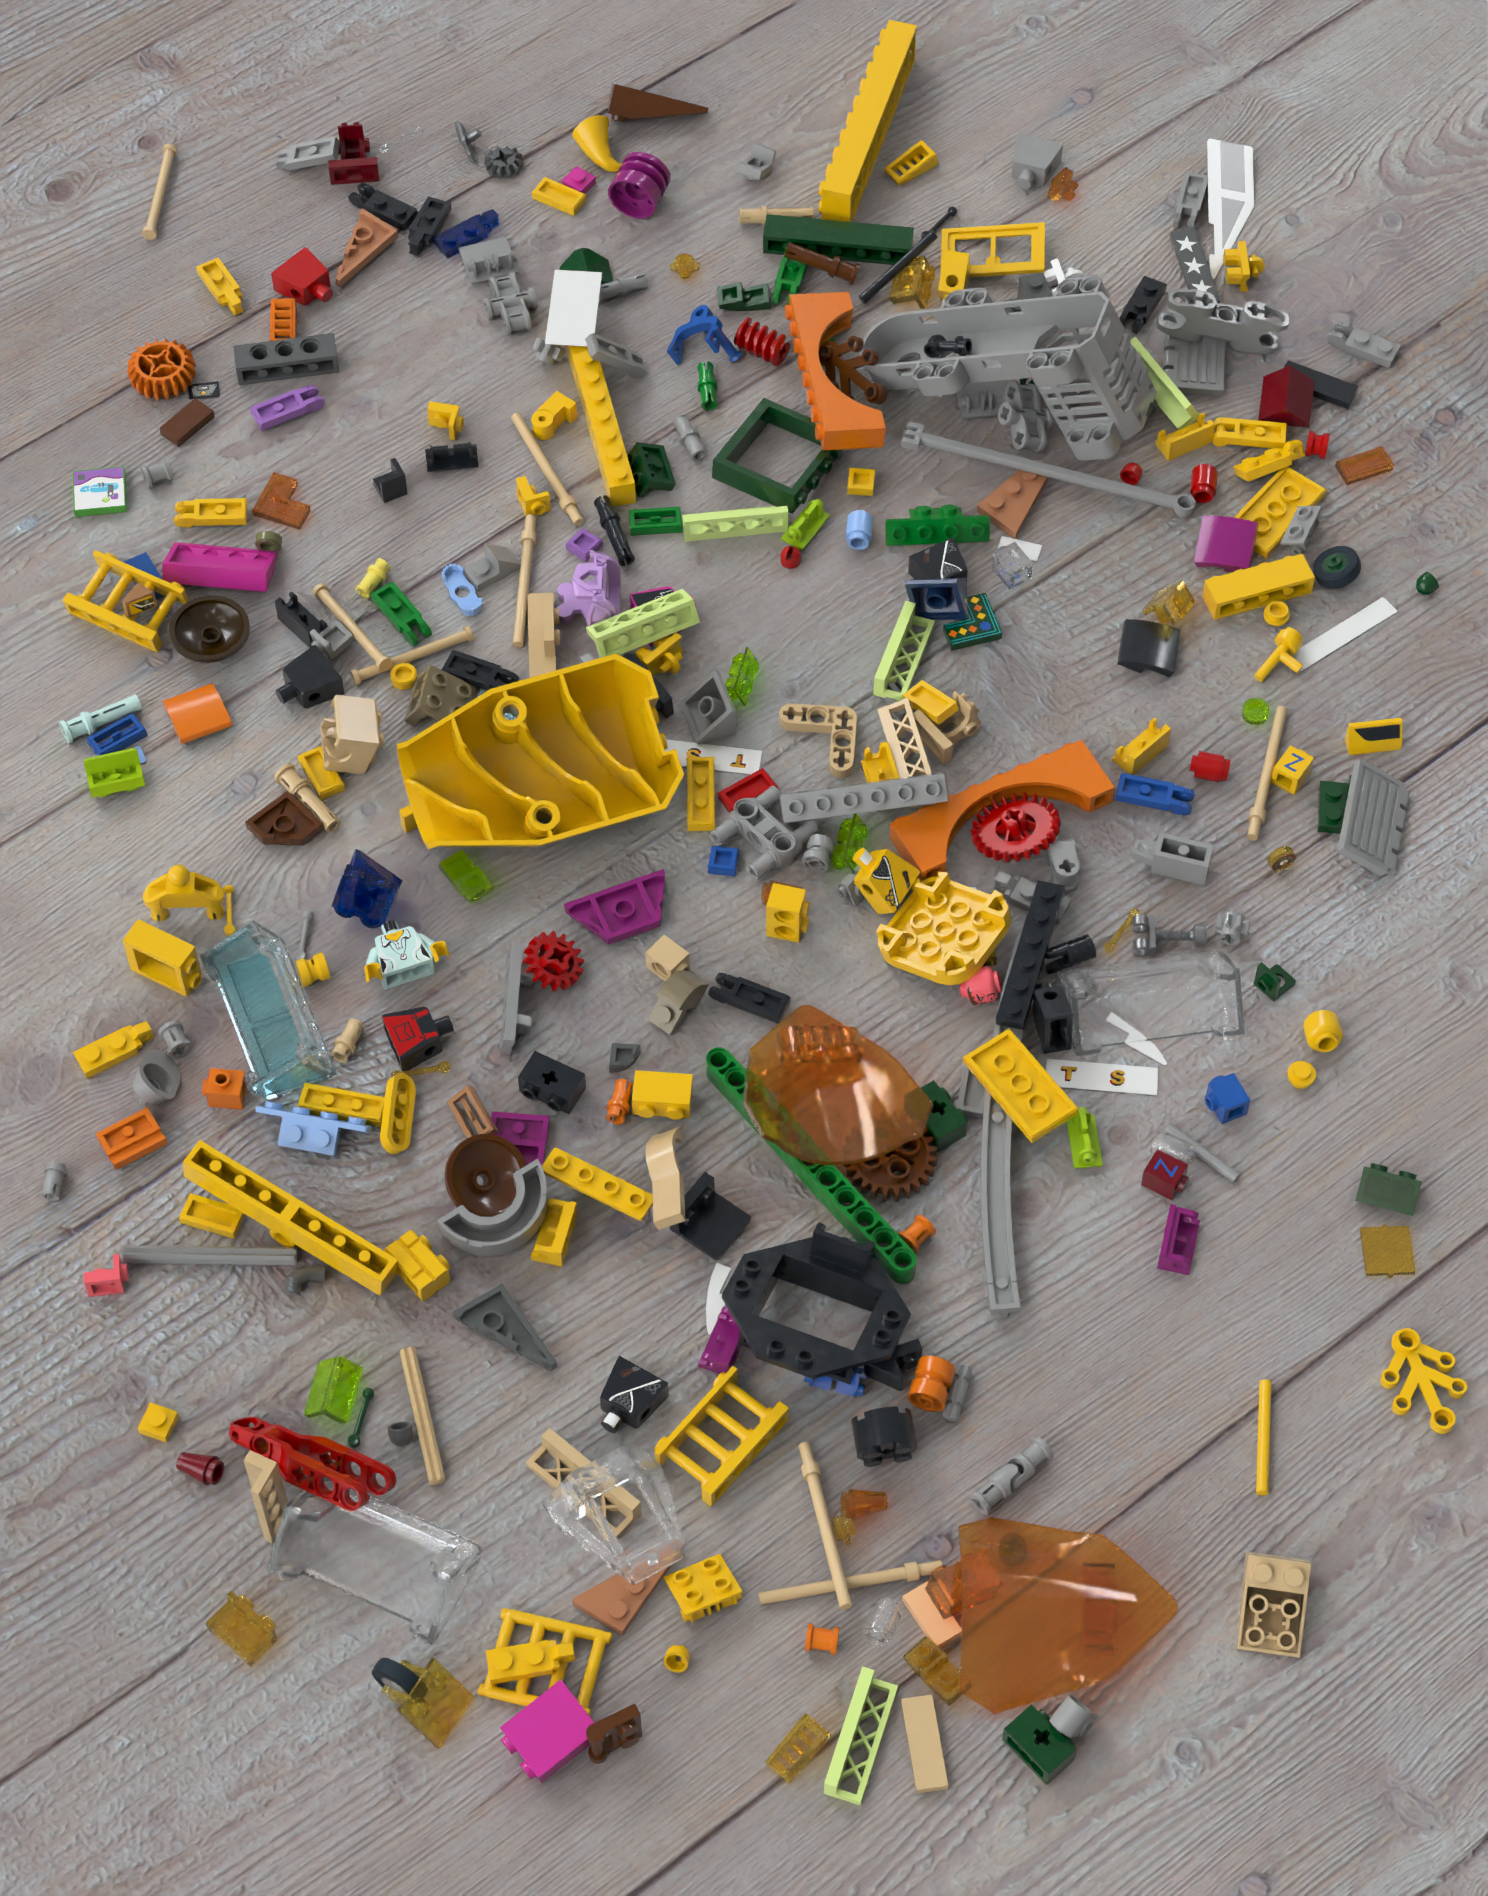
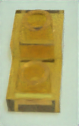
M927 1636L903 1655L904 1660L914 1672L948 1706L953 1704L972 1687L971 1680L949 1661L947 1654Z

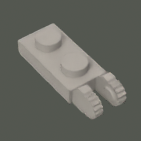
M1185 172L1175 206L1172 227H1179L1182 214L1190 215L1187 224L1188 229L1195 227L1196 219L1199 217L1207 190L1208 176Z
M1340 320L1335 321L1333 325L1334 331L1329 332L1326 337L1330 344L1343 349V351L1387 368L1391 367L1401 347L1400 344L1361 329L1353 328L1350 323Z
M594 333L585 339L589 355L595 361H600L611 365L615 369L626 371L630 377L637 379L647 374L646 367L641 365L643 362L641 354Z

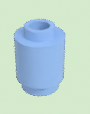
M864 510L853 511L847 516L846 541L849 547L855 550L867 548L872 540L873 517Z

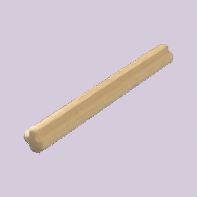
M414 1347L403 1348L400 1350V1356L430 1485L442 1484L445 1482V1475L416 1349Z

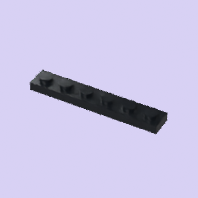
M1037 881L997 1012V1025L1024 1030L1033 1001V992L1036 990L1064 897L1065 885Z

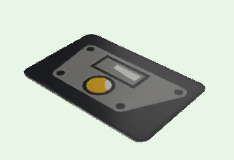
M219 382L197 383L188 386L189 399L219 397Z

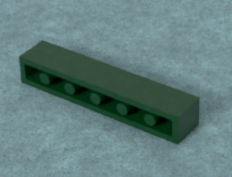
M767 214L763 233V253L784 255L786 246L791 242L831 258L839 256L843 261L894 265L913 247L914 227Z

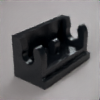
M293 592L289 593L290 600L288 603H285L279 597L275 600L278 619L309 648L312 647L311 643L313 640L309 632L314 629L316 632L321 633L328 627V624L321 619L319 621L298 602V597Z

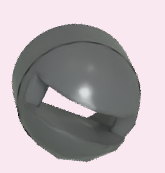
M396 1422L387 1427L389 1439L394 1445L403 1447L409 1444L413 1436L412 1424L410 1422Z

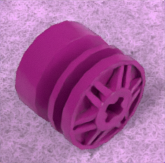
M632 152L626 155L618 173L608 188V197L618 211L636 219L650 217L657 208L661 197L671 181L670 172L667 166L657 157L645 152Z

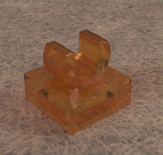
M1065 167L1052 179L1047 195L1048 198L1055 202L1062 196L1065 200L1071 201L1076 196L1073 191L1078 187V184L1071 180L1072 170Z

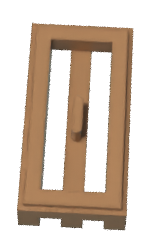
M467 1085L447 1101L467 1138L475 1134L459 1108L458 1101L462 1103L478 1134L492 1133L495 1135L498 1132L472 1086ZM466 1095H468V1097L470 1098L472 1104L474 1105L476 1111L478 1112L480 1118L486 1126L485 1129L482 1126L480 1120L478 1119L476 1113L474 1112L472 1106L470 1105L468 1099L466 1098Z

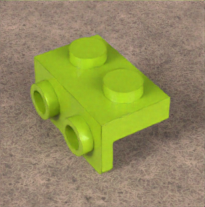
M137 748L112 752L83 760L91 798L97 796L107 797L115 792L124 790L134 791L139 787L145 786Z

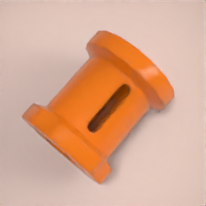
M919 1214L914 1217V1223L905 1231H900L898 1235L914 1253H917L919 1246L928 1237H933L936 1234V1229L927 1218Z
M808 1623L805 1651L810 1652L811 1649L830 1651L831 1655H836L840 1627H834L832 1630L817 1628L812 1623Z

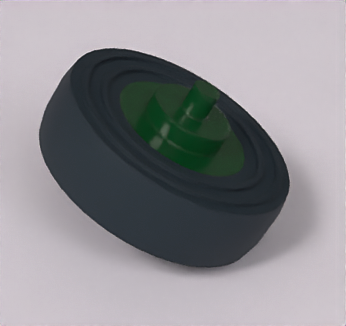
M1335 546L1325 550L1316 558L1313 564V573L1317 582L1322 587L1328 589H1337L1350 584L1358 577L1361 571V561L1358 554L1348 546Z

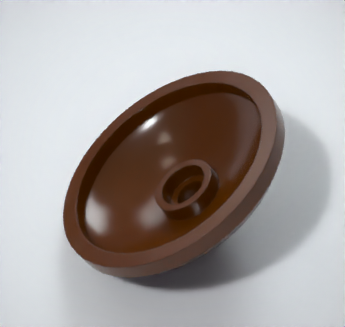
M493 1134L474 1135L459 1143L448 1157L445 1167L446 1189L456 1207L463 1205L470 1213L480 1217H493L503 1213L512 1205L516 1196L513 1173L527 1164L521 1152L507 1139ZM477 1176L482 1177L484 1181L482 1186L477 1183Z

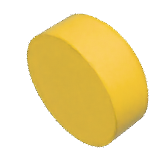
M409 663L397 664L390 672L392 685L400 690L414 687L415 680L418 677L416 668Z

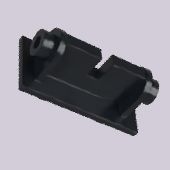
M471 442L455 444L453 448H448V445H431L430 448L425 449L427 472L479 467L477 445L471 444Z

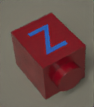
M1157 1149L1143 1171L1141 1185L1173 1200L1176 1193H1182L1189 1182V1177L1186 1176L1188 1164Z

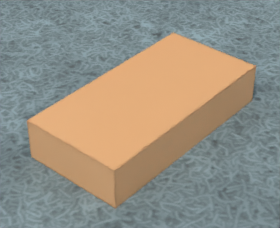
M929 1581L902 1596V1601L936 1651L962 1636L963 1630Z

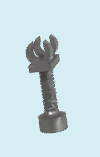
M1135 915L1132 917L1133 932L1145 933L1149 931V940L1139 938L1133 941L1134 956L1145 957L1150 955V957H1155L1156 941L1190 940L1194 943V946L1206 947V924H1194V928L1190 931H1158L1155 929V915Z

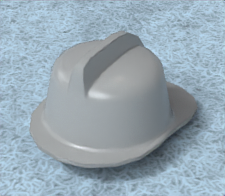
M148 1050L143 1055L139 1069L132 1080V1087L139 1096V1105H144L145 1103L158 1105L165 1100L173 1099L176 1095L181 1078L179 1068L169 1055L160 1050Z

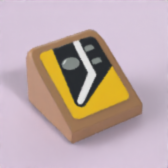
M140 583L136 584L122 600L125 615L128 618L157 606L154 592Z

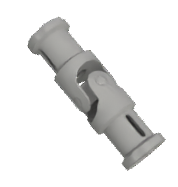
M1035 1437L1032 1439V1444L1021 1454L1016 1453L999 1471L988 1477V1482L977 1492L972 1491L969 1494L970 1501L983 1515L991 1513V1508L1001 1499H1007L1014 1489L1019 1488L1035 1474V1469L1043 1462L1053 1459L1052 1450L1041 1438Z

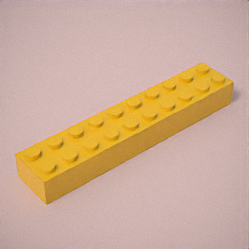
M889 20L886 29L882 28L880 32V44L874 47L873 62H868L866 69L867 77L861 80L860 94L855 95L853 101V112L848 113L846 119L847 127L842 129L840 133V145L834 148L833 163H828L825 174L826 180L821 181L818 194L822 198L819 202L818 212L822 213L821 219L853 222L915 63L917 25Z

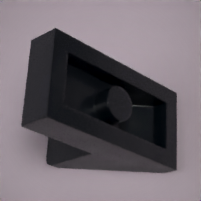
M919 1339L897 1345L891 1359L862 1366L863 1375H867L875 1381L902 1391L903 1376L900 1369L908 1370L917 1365L923 1351Z

